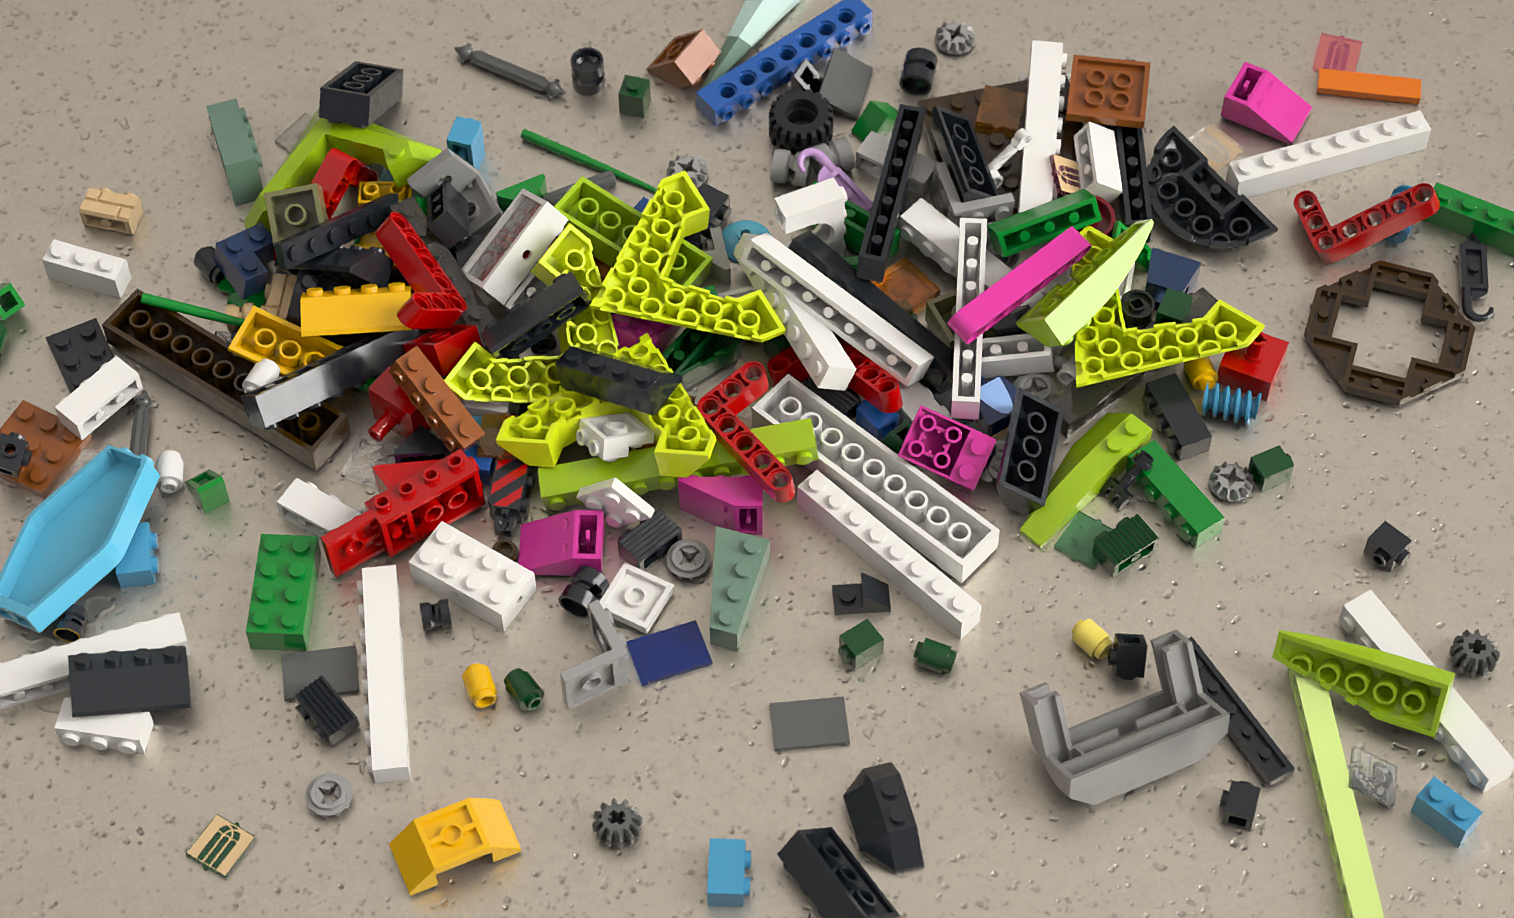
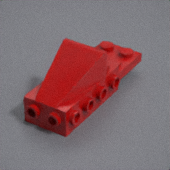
M459 449L443 459L382 464L372 467L379 494L364 502L367 512L355 516L349 522L330 530L327 534L320 537L330 571L337 578L383 551L391 558L430 536L441 521L449 525L485 505L483 484L478 472L479 467L472 456L467 457Z

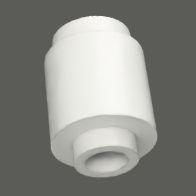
M262 359L260 362H257L242 383L244 392H250L279 378V366L269 359Z
M167 450L161 452L156 459L155 469L160 474L156 487L162 492L174 493L183 486L184 461L176 451Z

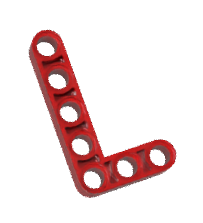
M337 148L331 149L311 184L317 183L322 186L328 220L332 218L349 185L359 189V182H377L378 174L347 153ZM274 251V257H273L274 262H275V260H277V256H276V252H275V251Z
M1428 183L1417 184L1332 227L1313 192L1301 191L1295 196L1293 201L1313 247L1321 261L1326 264L1336 263L1434 215L1440 208L1437 194ZM1429 198L1427 201L1421 202L1423 199ZM1400 210H1405L1404 212L1397 214V212H1399ZM1380 222L1378 225L1372 226L1374 223ZM1356 233L1355 236L1348 238L1351 234ZM1332 245L1329 249L1324 250L1325 247Z
M391 212L376 230L375 236L415 292L397 312L399 321L410 329L451 328L466 311V302L409 221L400 213Z
M833 332L856 368L848 386L883 413L899 411L903 406V400L898 380ZM792 346L770 359L767 363L772 387H775L787 374L800 383L811 377Z
M750 361L701 397L697 403V409L705 419L708 428L715 434L716 440L776 502L786 503L795 495V486L791 473L736 416L762 396L769 387L763 364L757 361ZM753 377H759L757 380H750ZM737 393L734 397H728L731 394ZM711 410H716V412L712 414H707V412ZM728 428H734L730 432H724ZM746 446L751 447L750 449L745 451L741 450L743 447ZM761 465H769L765 469H758ZM780 483H786L784 487H776Z

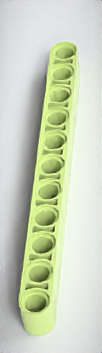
M1288 667L1289 679L1346 917L1384 918L1353 789L1349 787L1350 777L1329 691L1321 687L1320 683L1311 677H1304Z

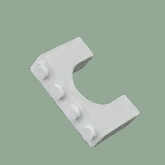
M834 177L774 198V215L785 234L818 224L811 232L843 257V250L846 249L844 218L847 217L845 209L847 194L843 186H838ZM791 241L784 243L783 245L788 248Z

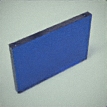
M696 620L626 642L642 686L713 664Z

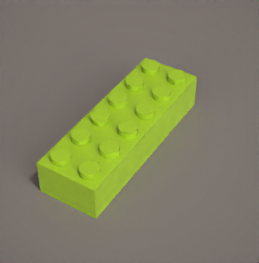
M583 176L554 206L568 219L563 230L569 223L591 240L593 256L612 268L633 228L637 226L642 217L641 212ZM683 239L668 278L672 279L673 283L689 287V285L700 287L709 276L713 257Z

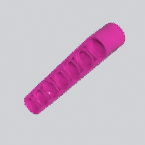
M1073 226L1068 228L956 312L947 325L966 344L971 343L1082 259L1091 249L1092 245Z

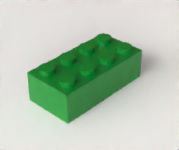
M261 534L246 627L250 649L308 650L321 559V550L317 536Z

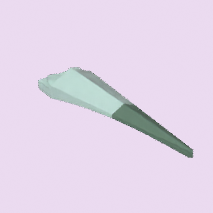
M746 0L702 88L729 72L801 0Z

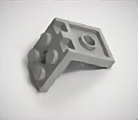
M449 148L443 150L407 179L410 187L425 198L447 180L468 201V214L472 207H476L474 214L469 217V236L482 235L495 225L503 215L482 174Z
M936 163L934 166L930 198L934 208L959 228L960 218L987 219L988 224L1012 216L1015 203L1012 193L961 203L946 163Z
M599 600L589 603L588 611L591 634L602 654L560 672L563 701L568 709L631 681L627 674L630 668L627 662L628 652L625 649V646H627L625 638L620 630L615 631L612 625L614 620L608 608L603 609Z

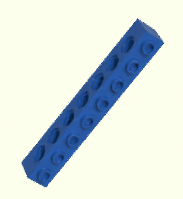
M861 0L840 1L697 91L696 109L715 127L729 121L735 114L743 109H748L754 102L770 95L779 86L789 83L791 76L803 59H807L813 66L820 60L828 58L834 48L845 47L861 34H866L872 28L873 11Z

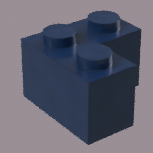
M259 223L216 243L214 263L242 300L265 290L268 270L263 264L272 261L274 257L275 247L272 236L264 225Z

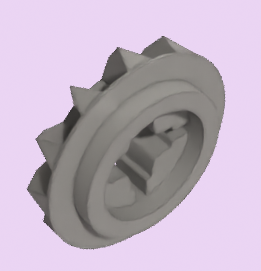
M953 20L952 23L944 22L942 27L937 28L935 42L946 53L962 54L973 47L975 34L973 33L972 26L967 27L964 21L959 24ZM956 33H959V37L957 36L951 41V35L954 36Z
M688 153L684 157L677 155L674 161H669L667 177L692 167V172L688 171L687 174L697 188L708 177L706 161L700 160L698 155L695 157H691Z
M1045 373L1023 374L1014 383L1016 388L1020 387L1032 393L1031 388L1032 384H1034V388L1039 391L1038 397L1050 403L1056 398V384Z
M1004 440L996 441L982 471V479L987 482H991L998 477L1005 445Z
M1225 461L1220 466L1215 465L1209 476V486L1218 498L1236 502L1245 499L1253 489V475H1250L1247 467L1243 468L1237 462L1228 464ZM1234 475L1235 482L1231 485V488H1228V479Z
M680 540L674 543L667 552L666 565H668L670 573L677 575L680 580L682 578H689L692 581L694 577L699 575L703 577L704 572L710 569V551L705 544L698 540ZM683 555L689 559L694 557V566L690 563L683 564Z
M334 773L322 774L309 783L305 792L307 806L313 811L315 816L319 814L326 819L332 815L339 816L345 808L349 809V803L353 799L352 788L348 780ZM333 791L336 800L329 799L327 802H324L325 799L322 793L330 794Z

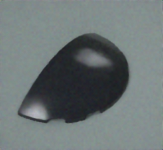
M1174 125L1160 138L1154 147V154L1150 165L1148 164L1147 166L1150 202L1159 219L1172 232L1189 242L1209 248L1231 249L1255 244L1278 231V228L1244 194L1239 195L1208 165V159Z

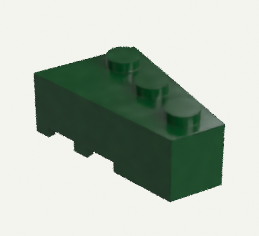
M685 328L662 356L666 360L669 369H672L676 374L682 375L683 380L681 384L686 390L741 358L744 340Z

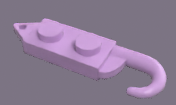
M806 148L800 152L797 157V165L802 173L806 172L803 165L804 159L806 157H813L823 167L817 175L818 183L834 177L838 186H843L845 189L847 200L871 212L872 201L822 151L816 148Z

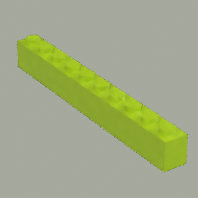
M811 418L749 429L784 466L793 464L806 465L812 461L819 460ZM716 440L710 459L691 475L699 477L724 475L730 477L739 474L749 475V473ZM746 446L743 447L741 450L745 451L750 449L751 447ZM656 447L629 451L628 457L617 458L616 461L612 462L604 461L597 457L559 464L555 468H538L540 494L546 510H561L566 506L576 504L585 505L577 498L580 488L611 478H617L635 494L643 495L652 490L673 489L675 486H678V477L660 476L654 453ZM761 465L758 469H765L769 465Z

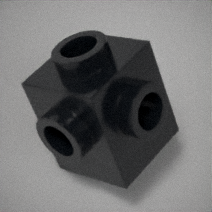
M10 432L9 435L1 433L0 473L18 479L22 467H28L33 452L29 451V442L25 441L26 438L14 432Z

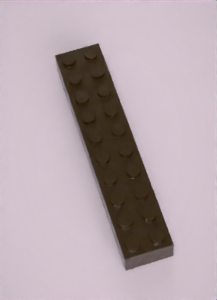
M138 288L102 324L108 344L316 471L351 434L347 414L323 401V405L317 408L302 410L299 417L279 421V426L276 428L263 430L261 427H251L240 396L245 394L242 383L256 363L228 351L229 343L178 312L141 303L143 291Z

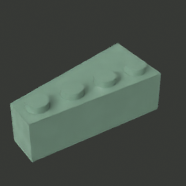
M237 99L206 106L235 206L256 201L263 190L258 169L263 167L245 108H239Z
M716 526L710 614L711 645L738 651L770 558L769 539Z

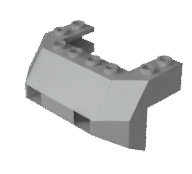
M1178 630L1151 639L1161 691L1068 728L1060 694L1056 691L1050 692L1048 683L1044 682L1019 692L1031 742L1054 784L1069 798L1097 805L1200 762L1228 733L1230 714L1203 693L1192 641Z

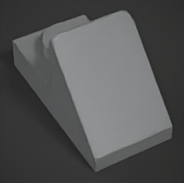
M710 228V239L706 240L707 251H703L713 257L709 277L724 285H730L731 267L721 228Z

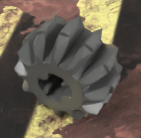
M1466 629L1462 636L1457 635L1454 638L1453 646L1449 650V656L1452 657V666H1460L1459 675L1466 671L1469 672L1471 679L1475 677L1476 673L1483 678L1487 675V672L1495 670L1496 662L1500 658V652L1497 650L1498 641H1489L1491 638L1490 633L1482 636L1479 629L1475 630L1474 634Z
M613 798L611 801L612 805L609 806L602 802L600 805L601 811H595L593 815L595 821L592 823V829L597 833L596 838L599 842L606 841L608 849L615 843L622 850L624 842L633 845L634 837H640L641 828L639 826L643 824L642 816L638 815L636 805L629 807L627 799L621 804H617V800Z

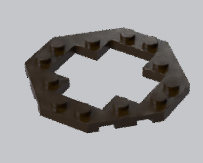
M1379 260L1371 264L1368 269L1361 272L1357 270L1339 278V281L1329 286L1325 284L1316 289L1304 338L1346 393L1400 406L1464 376L1475 327L1470 320L1466 321L1459 312L1460 308L1448 293L1445 294L1438 285V279L1433 273ZM1373 287L1425 300L1420 321L1447 327L1438 363L1411 357L1406 378L1353 365L1358 343L1332 337L1341 301L1368 308Z

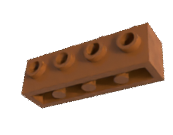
M418 346L393 363L389 369L392 378L403 389L411 403L417 407L428 425L434 429L449 451L454 453L461 449L463 452H466L480 441L485 432Z

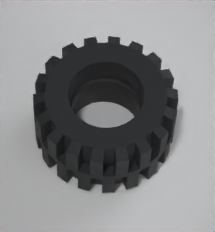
M801 88L796 89L794 92L788 90L785 92V95L780 94L777 96V101H773L771 109H769V137H771V143L776 145V149L791 151L792 155L821 143L829 146V142L833 138L832 105H829V100L822 98V94L819 92L812 93L810 89L801 91ZM795 122H807V123H809V124H806V125H796V124H793V123H795Z

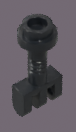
M1141 450L1139 453L1136 452L1132 456L1135 463L1120 481L1110 477L1100 490L1104 496L1111 492L1108 500L1111 503L1117 501L1115 507L1118 510H1122L1134 497L1127 489L1135 478L1139 476L1143 469L1150 471L1153 467L1154 458L1144 450Z

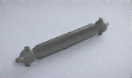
M470 43L454 48L461 58L460 62L465 63L466 60H471L474 65L538 91H547L549 94L548 98L550 99L566 94L559 84L560 80L556 78L554 81L549 82L544 76L480 50L473 51L471 48L472 44Z
M143 390L141 395L135 400L137 409L133 416L129 448L133 454L138 456L146 454L150 421L148 409L151 407L152 401L146 390Z

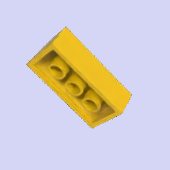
M397 282L383 288H378L376 284L362 285L361 289L351 290L350 286L334 287V291H323V288H309L306 290L307 292L302 293L300 298L301 337L412 330L404 326L397 317L399 309L412 296L411 286H405V283Z
M253 305L228 347V351L254 363L260 362L262 359H269L279 366V374L284 376L344 347L320 336L301 337V327Z

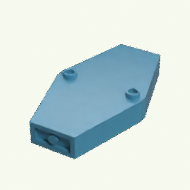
M108 445L29 514L0 573V616L40 633L118 565L126 553L160 477V474L153 467L154 462L152 459L144 454H140V456L133 454L125 447L119 449Z

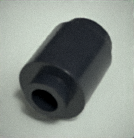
M213 246L203 247L196 252L194 265L209 281L219 284L226 277L214 263L215 248Z

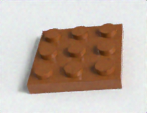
M1073 55L1066 121L1092 122L1095 124L1144 129L1151 62Z
M22 400L0 428V436L1 433L9 435L10 432L24 436L26 438L25 441L29 442V451L33 452L28 467H22L18 479L0 473V478L45 499L90 442L92 435L90 433L81 440L60 423L58 416Z

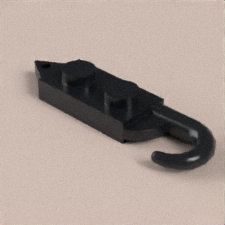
M1471 233L1464 244L1459 245L1458 249L1461 306L1463 314L1468 319L1474 322H1485L1492 317L1494 308L1490 307L1486 314L1480 315L1473 311L1472 301L1484 299L1489 289L1487 246H1483L1474 233Z

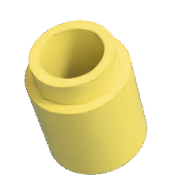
M1092 619L1080 620L1071 631L1073 633L1072 641L1092 658L1096 657L1098 660H1102L1108 655V650L1113 649L1114 642L1111 641V636Z

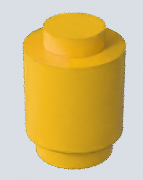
M1209 356L1184 362V368L1194 389L1205 390L1207 382L1209 389L1215 385L1218 375Z
M480 663L468 666L462 674V680L470 701L477 708H485L494 704L497 700L496 695L498 691L489 667Z

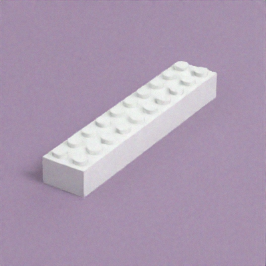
M787 374L752 407V426L754 428L811 418L819 460L812 461L804 466L812 472L816 470L821 472L888 529L960 583L998 547L1000 531L998 528L906 460L897 456L898 454L791 375Z

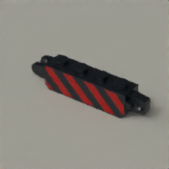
M521 403L518 414H511L506 419L512 415L516 418L528 411L527 406L532 403ZM500 446L488 496L489 514L495 521V535L512 537L516 524H522L523 514H528L530 497L527 496L528 491H533L535 474H532L533 467L538 466L527 465Z

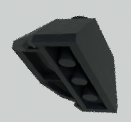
M892 762L863 768L843 795L844 804L859 851L887 867L895 875L924 868L917 824L901 774Z

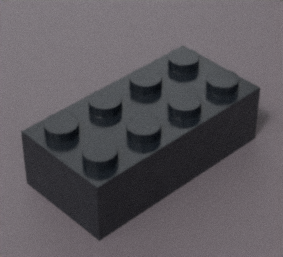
M354 61L320 87L319 118L327 119L329 123L333 124L346 122L352 123V126L356 128L368 127L402 99L404 69Z

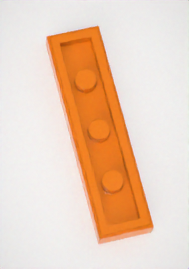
M1319 68L1317 93L1419 104L1421 100V79Z

